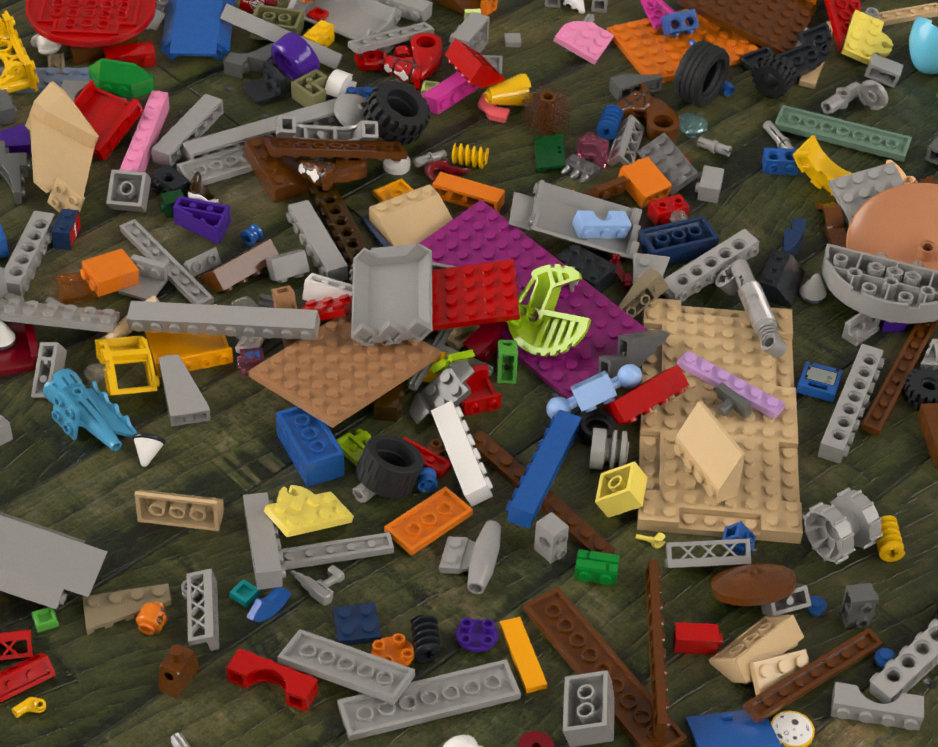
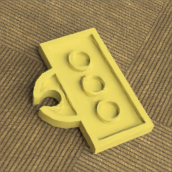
M855 10L841 54L867 65L873 53L882 57L888 56L892 51L893 43L886 34L881 32L884 22L864 12Z
M296 485L290 486L289 493L285 486L282 487L277 496V503L268 504L264 509L266 515L286 537L352 523L354 518L351 512L331 491L314 494L310 490Z

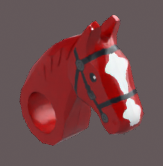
M419 33L412 37L410 40L411 57L398 58L388 56L384 61L386 73L405 83H413L415 90H419L422 80L433 74L442 63V40L437 35L431 33Z

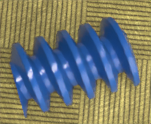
M611 104L604 107L596 127L597 135L604 140L615 138L623 117V111L619 106Z

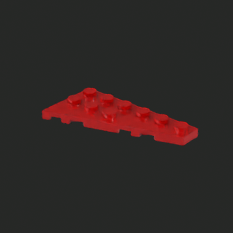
M824 0L839 52H842L854 11H860V0Z

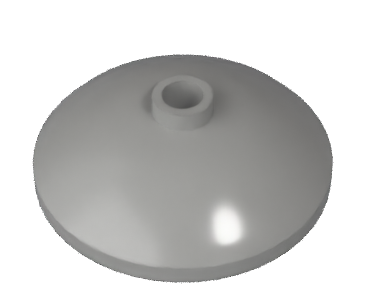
M343 94L338 97L334 104V112L339 122L343 126H352L358 124L361 120H365L363 106L367 99L357 94Z

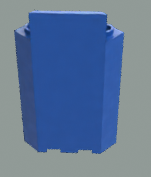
M168 0L160 51L172 60L177 56H213L216 60H221L230 52L233 24L220 19L226 4L235 7V0Z

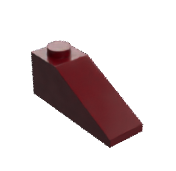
M507 322L482 324L462 343L465 351L473 350L475 354L473 358L484 363L490 360L497 349L498 340H500Z

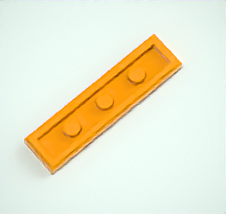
M516 617L500 621V629L525 692L530 693L547 689L546 679L521 618Z

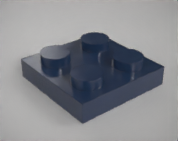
M375 602L333 607V618L338 643L355 645L372 643L381 639Z

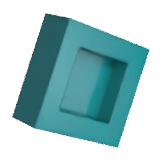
M243 579L229 593L231 599L244 607H248L260 595V590H257L256 586Z

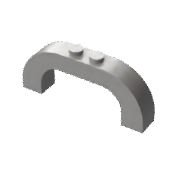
M278 115L275 119L277 138L375 141L379 138L378 121L361 120L358 124L352 126L336 127L297 124L296 116Z

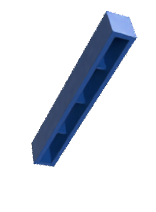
M559 410L556 417H552L549 425L550 428H546L543 439L538 444V452L534 451L532 464L528 463L526 467V476H521L519 488H515L512 496L513 501L509 500L507 504L508 522L528 529L531 528L579 431L582 417Z

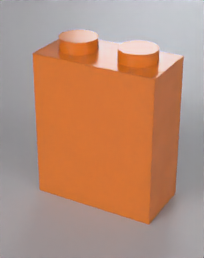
M649 157L638 159L629 165H624L619 170L618 177L624 175L627 179L625 190L641 208L648 206L651 201L667 197L672 188V184Z
M122 248L82 261L81 277L88 282L90 289L95 291L98 297L139 284V269Z

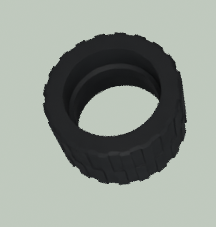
M380 434L371 437L367 441L356 467V475L359 481L373 493L386 498H403L412 492L423 468L424 460L419 450L405 439L394 435Z

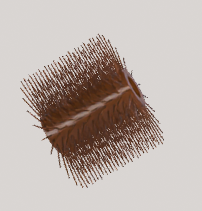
M536 88L538 92L534 96L531 93L530 101L525 103L526 105H522L528 113H524L521 118L524 117L525 120L531 121L527 123L531 125L530 129L533 127L535 128L534 130L547 131L546 136L548 131L551 133V129L557 135L553 128L557 131L561 127V130L564 129L566 131L563 128L564 124L570 122L563 115L567 114L568 117H571L568 115L571 112H567V109L572 106L569 104L570 102H567L568 105L564 106L566 102L562 103V101L567 100L570 96H563L565 99H562L557 95L560 92L555 94V91H549V88L547 91L546 88L545 91L542 90L543 92L540 93Z

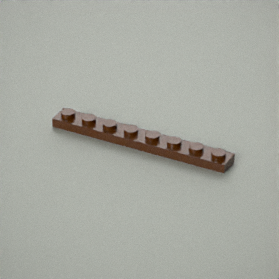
M867 628L745 702L743 709L758 724L882 647L883 642L870 628Z

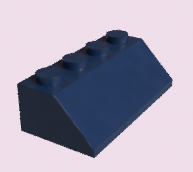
M704 216L639 230L643 254L670 257L667 265L697 259L716 247L719 241V237Z

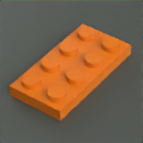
M445 486L384 526V532H390L391 538L412 556L472 516L473 509Z

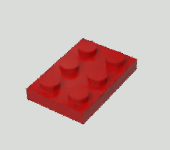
M344 294L339 298L326 297L320 301L312 299L305 302L301 309L318 310L320 321L346 317L352 310V296Z

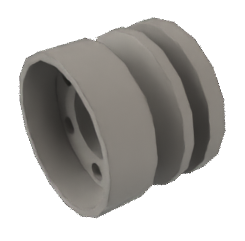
M593 427L589 469L602 470L605 461L609 462L610 470L614 468V462L618 463V467L625 465L629 450L627 431H622L621 439H617V430H614L612 438H607V429Z

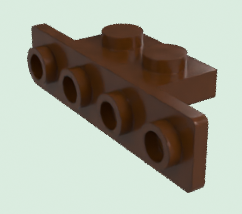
M623 175L581 193L602 200H608L627 192L625 190L627 179Z

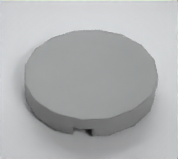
M866 80L859 86L857 93L863 105L871 107V110L875 111L882 110L887 105L888 94L880 83L874 80Z

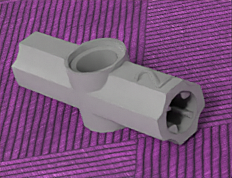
M854 82L846 87L837 88L833 96L821 103L823 112L829 115L838 109L847 108L848 103L858 97L857 92L861 84Z

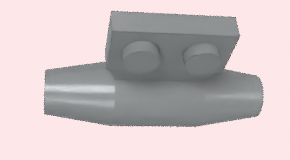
M487 521L476 542L468 539V537L448 536L439 565L440 573L461 574V572L468 571V590L473 594H482L494 572L500 549L501 525L496 521Z

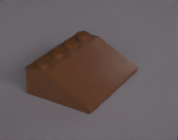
M258 136L244 141L243 155L273 203L308 192L310 180L299 173V163L304 159L302 156L299 158H292L290 156L277 158L270 155L264 145V138L274 136Z

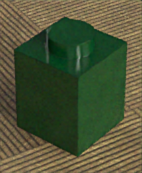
M181 189L160 194L161 201L158 202V205L166 218L174 217L173 206L179 196L184 197Z

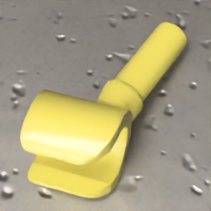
M660 532L655 537L636 534V539L648 541L656 549L661 548L666 543L663 541L665 535Z

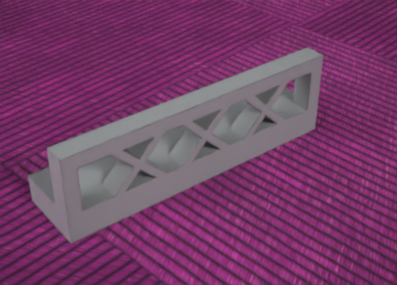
M632 114L622 120L607 160L611 167L618 162H621L623 165L635 162L645 127Z
M750 539L666 543L667 559H665V568L751 564ZM737 543H745V555H736L732 551ZM716 544H721L727 550L722 556H715L711 552ZM696 545H700L706 550L702 557H695L690 551ZM679 546L685 551L681 558L672 559L671 547Z
M212 569L187 574L189 645L207 642L211 651L219 649L217 580ZM203 578V582L198 587L193 585V580ZM198 594L203 595L204 598L198 604L193 601ZM199 610L204 612V615L199 620L193 618ZM199 628L205 630V635L194 637V633Z

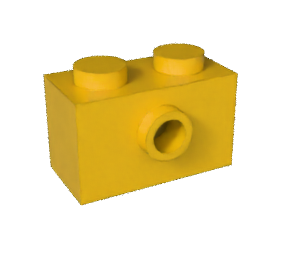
M320 20L303 37L327 48L335 41L334 25Z

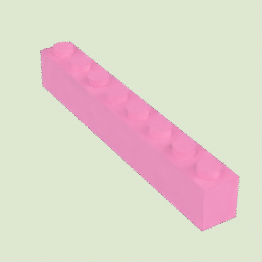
M151 91L120 170L145 172L152 155L151 149L157 142L170 109L168 92Z

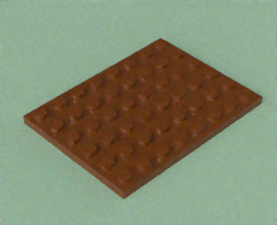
M677 0L676 2L689 10L695 9L697 14L761 47L769 45L777 55L796 47L799 41L798 33L805 30L818 7L807 0Z

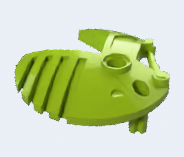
M549 264L533 270L531 273L533 277L518 296L520 319L505 321L508 323L511 336L517 341V344L533 355L538 356L540 354L542 357H548L550 354L553 357L557 356L559 352L563 354L569 351L571 345L575 347L588 332L591 323L590 318L554 311L561 287L582 280L581 273L569 266L564 265L565 269H563V266L560 264H555V268ZM536 281L528 305H522L521 303L527 296V292Z

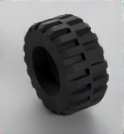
M386 80L378 83L363 106L365 121H378V136L382 137L384 141L400 142L401 145L411 144L416 141L428 125L431 117L430 108L425 97L423 98L421 93L416 91L413 86H408L405 82H398V80Z

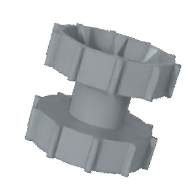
M848 487L837 493V497L830 501L831 505L820 502L809 508L810 512L803 516L805 519L804 533L812 545V550H815L823 558L824 562H835L837 565L848 559L850 553L856 551L854 546L862 547L864 550L876 543L875 540L883 536L881 533L882 518L879 517L874 507V502H871L862 493V490H850Z

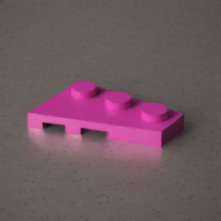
M663 0L640 1L654 30L663 28L660 17L676 13Z

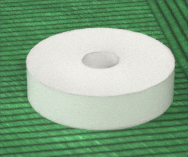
M408 156L407 159H401V161L383 160V168L389 174L402 175L410 170L411 161Z

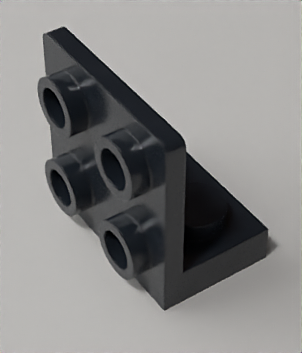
M270 61L264 63V77L242 84V89L256 104L286 95V78Z

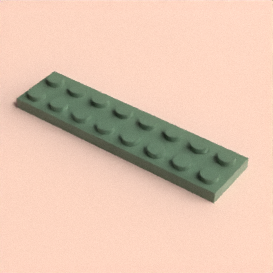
M782 105L774 123L776 128L782 132L808 138L811 135H815L816 139L903 162L912 140L910 136Z

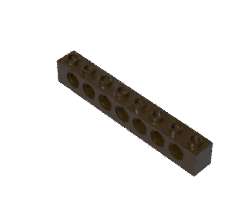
M310 181V187H308L309 195L313 197L315 207L319 208L321 219L324 218L326 229L330 230L331 238L336 242V247L342 253V257L347 263L348 271L350 272L353 269L351 267L353 258L363 248L368 250L369 248L336 185L330 190L324 191L323 186L315 185Z

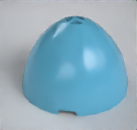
M916 17L909 36L911 60L918 71L929 75L938 74V27L932 25V21L929 19Z

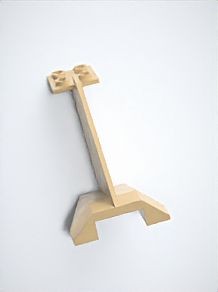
M52 81L34 100L25 125L30 130L33 182L45 193L51 191L47 203L59 213L61 208L79 210L80 212L85 200L84 193L94 147L99 136L68 94Z

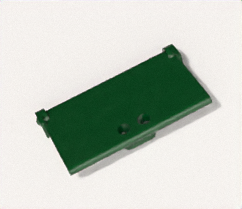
M563 134L545 137L539 135L533 138L536 173H544L545 170L566 167Z

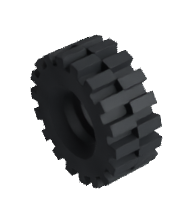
M920 367L919 371L915 368L913 372L910 371L908 373L903 389V399L907 401L908 406L913 405V409L917 410L920 409L921 404L938 403L937 368L934 371L932 367L927 369Z

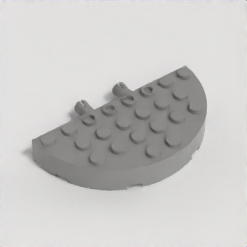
M827 243L822 265L823 279L833 295L845 305L870 318L885 320L889 323H925L938 320L937 270L925 268L922 262H919L917 266L918 261L909 264L889 259L886 253L881 257L882 252L873 255Z

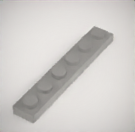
M421 22L348 41V48L356 54H362L363 52L374 51L378 48L410 41L413 36L419 33L434 34L435 28L426 22Z
M390 532L284 548L281 549L284 564L281 565H285V569L290 570L394 553V545Z

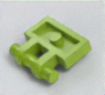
M358 429L355 432V436L349 432L336 440L344 452V456L355 466H357L365 448L364 444L371 438V434L362 429Z

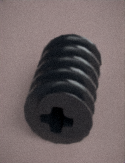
M417 615L411 619L414 656L421 663H429L442 650L439 639L440 634L438 632V620L431 615Z

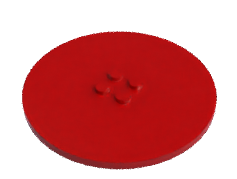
M27 0L25 6L27 20L39 35L58 44L73 47H101L128 40L149 26L155 16L157 7L156 0Z

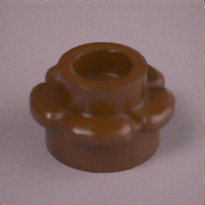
M433 439L428 442L427 449L440 456L444 454L446 448L442 440Z

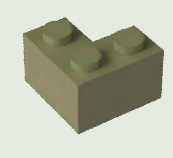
M315 69L292 81V99L304 107L325 102L327 76Z

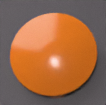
M397 633L393 636L376 640L372 644L371 654L404 666H408L414 660V647L405 639L403 634Z

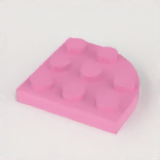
M573 21L565 24L553 41L595 65L614 36L593 22Z

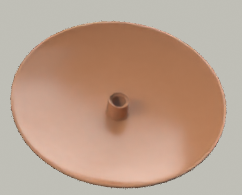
M904 184L889 188L871 197L858 209L849 224L846 248L873 255L882 252L881 257L886 253L889 259L909 264L918 261L917 266L919 262H922L925 268L938 271V184Z

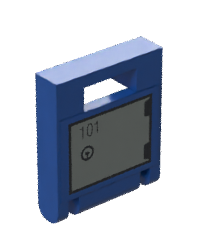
M806 361L796 393L834 402L843 370L837 372L835 371L836 368L817 363L810 365V362ZM809 384L826 388L827 390L809 386Z

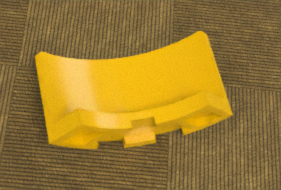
M811 135L793 154L797 166L802 173L805 172L811 179L810 182L820 190L823 188L831 192L832 196L834 195L828 184L829 180L852 174L836 165L823 152L815 135Z

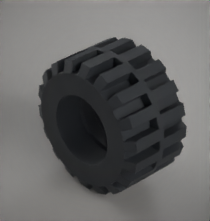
M772 53L771 55H766L754 67L752 73V82L755 83V88L759 89L758 92L772 99L784 96L797 80L796 68L792 65V61L787 60L786 56L782 57V54L776 55V53Z

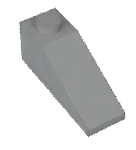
M40 342L31 398L47 399L43 394L45 383L47 381L50 383L54 379L52 375L64 369L67 350L58 342Z

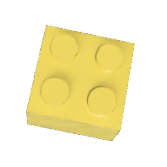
M636 462L603 472L600 475L595 503L608 518L642 507L648 477Z

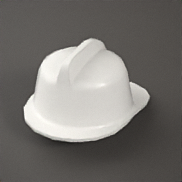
M39 34L31 38V45L37 48L39 53L43 55L56 53L62 45L50 41Z

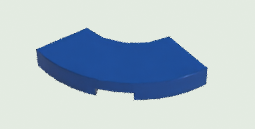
M283 587L274 588L265 598H257L247 618L255 622H262L271 618L284 606L292 593Z

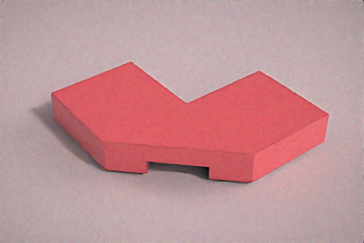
M484 93L482 94L478 102L479 109L486 113V117L489 120L506 123L510 109L489 104L485 100Z

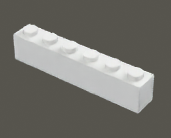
M449 401L431 410L464 496L471 507L493 497L491 488H493L492 482L489 477L484 475L487 473L483 462L479 463L481 456L477 448H473L475 441L472 435L467 433L470 429L466 421L461 419L464 417L459 406L455 407L454 403Z

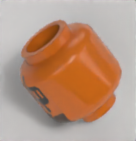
M154 601L153 603H145L136 618L138 629L141 632L153 635L162 630L168 619V613L164 609V605Z

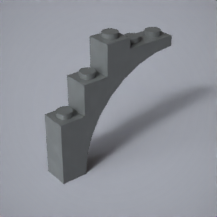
M5 140L0 141V174L9 184L14 195L15 204H22V197L25 196V186H22L21 183H25V177H28V170H31V159H27V152L9 153V147L5 148Z

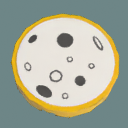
M783 711L775 715L771 721V725L780 743L784 744V747H808L814 739L815 728L812 721L799 712Z

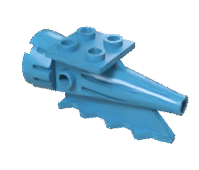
M67 368L57 371L52 375L54 379L50 383L48 381L45 383L43 394L53 404L52 418L73 440L77 439L78 427L80 426L107 445L112 451H117L122 446V443L116 434L132 437L137 433L131 425L129 416H123L120 413L118 405L116 403L112 404L109 401L107 393L101 392L98 389L96 381H92L91 388L87 389L78 374Z

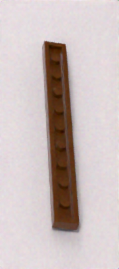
M938 320L915 324L860 427L861 430L879 436L904 389L908 373L910 371L913 372L938 325Z
M483 430L473 434L472 437L475 441L473 448H477L480 456L511 485L519 488V481L522 475L526 476V469ZM549 490L540 508L543 514L548 515L552 512L569 526L568 536L583 550L608 554L615 553L613 546Z
M649 559L645 572L653 730L654 738L663 739L665 731L670 728L671 719L670 716H667L669 699H666L668 682H665L667 665H664L666 648H663L665 632H662L664 616H661L663 610V600H660L662 585L659 584L661 569H658V560Z

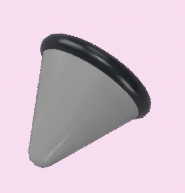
M816 273L799 287L798 296L808 304H821L827 300L828 291L820 275Z

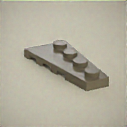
M168 584L95 594L89 597L82 596L87 635L95 633L94 630L101 627L105 629L112 627L115 622L124 619L125 621L134 619V616L139 614L145 603L157 601L163 604L164 607L171 606Z

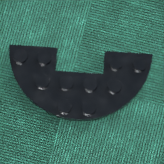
M827 22L798 33V39L802 45L780 53L782 57L786 56L787 60L792 61V65L796 68L795 72H797L796 78L812 72L828 57L832 45V35ZM767 45L739 56L740 62L753 72L754 67L766 55H771L774 52Z

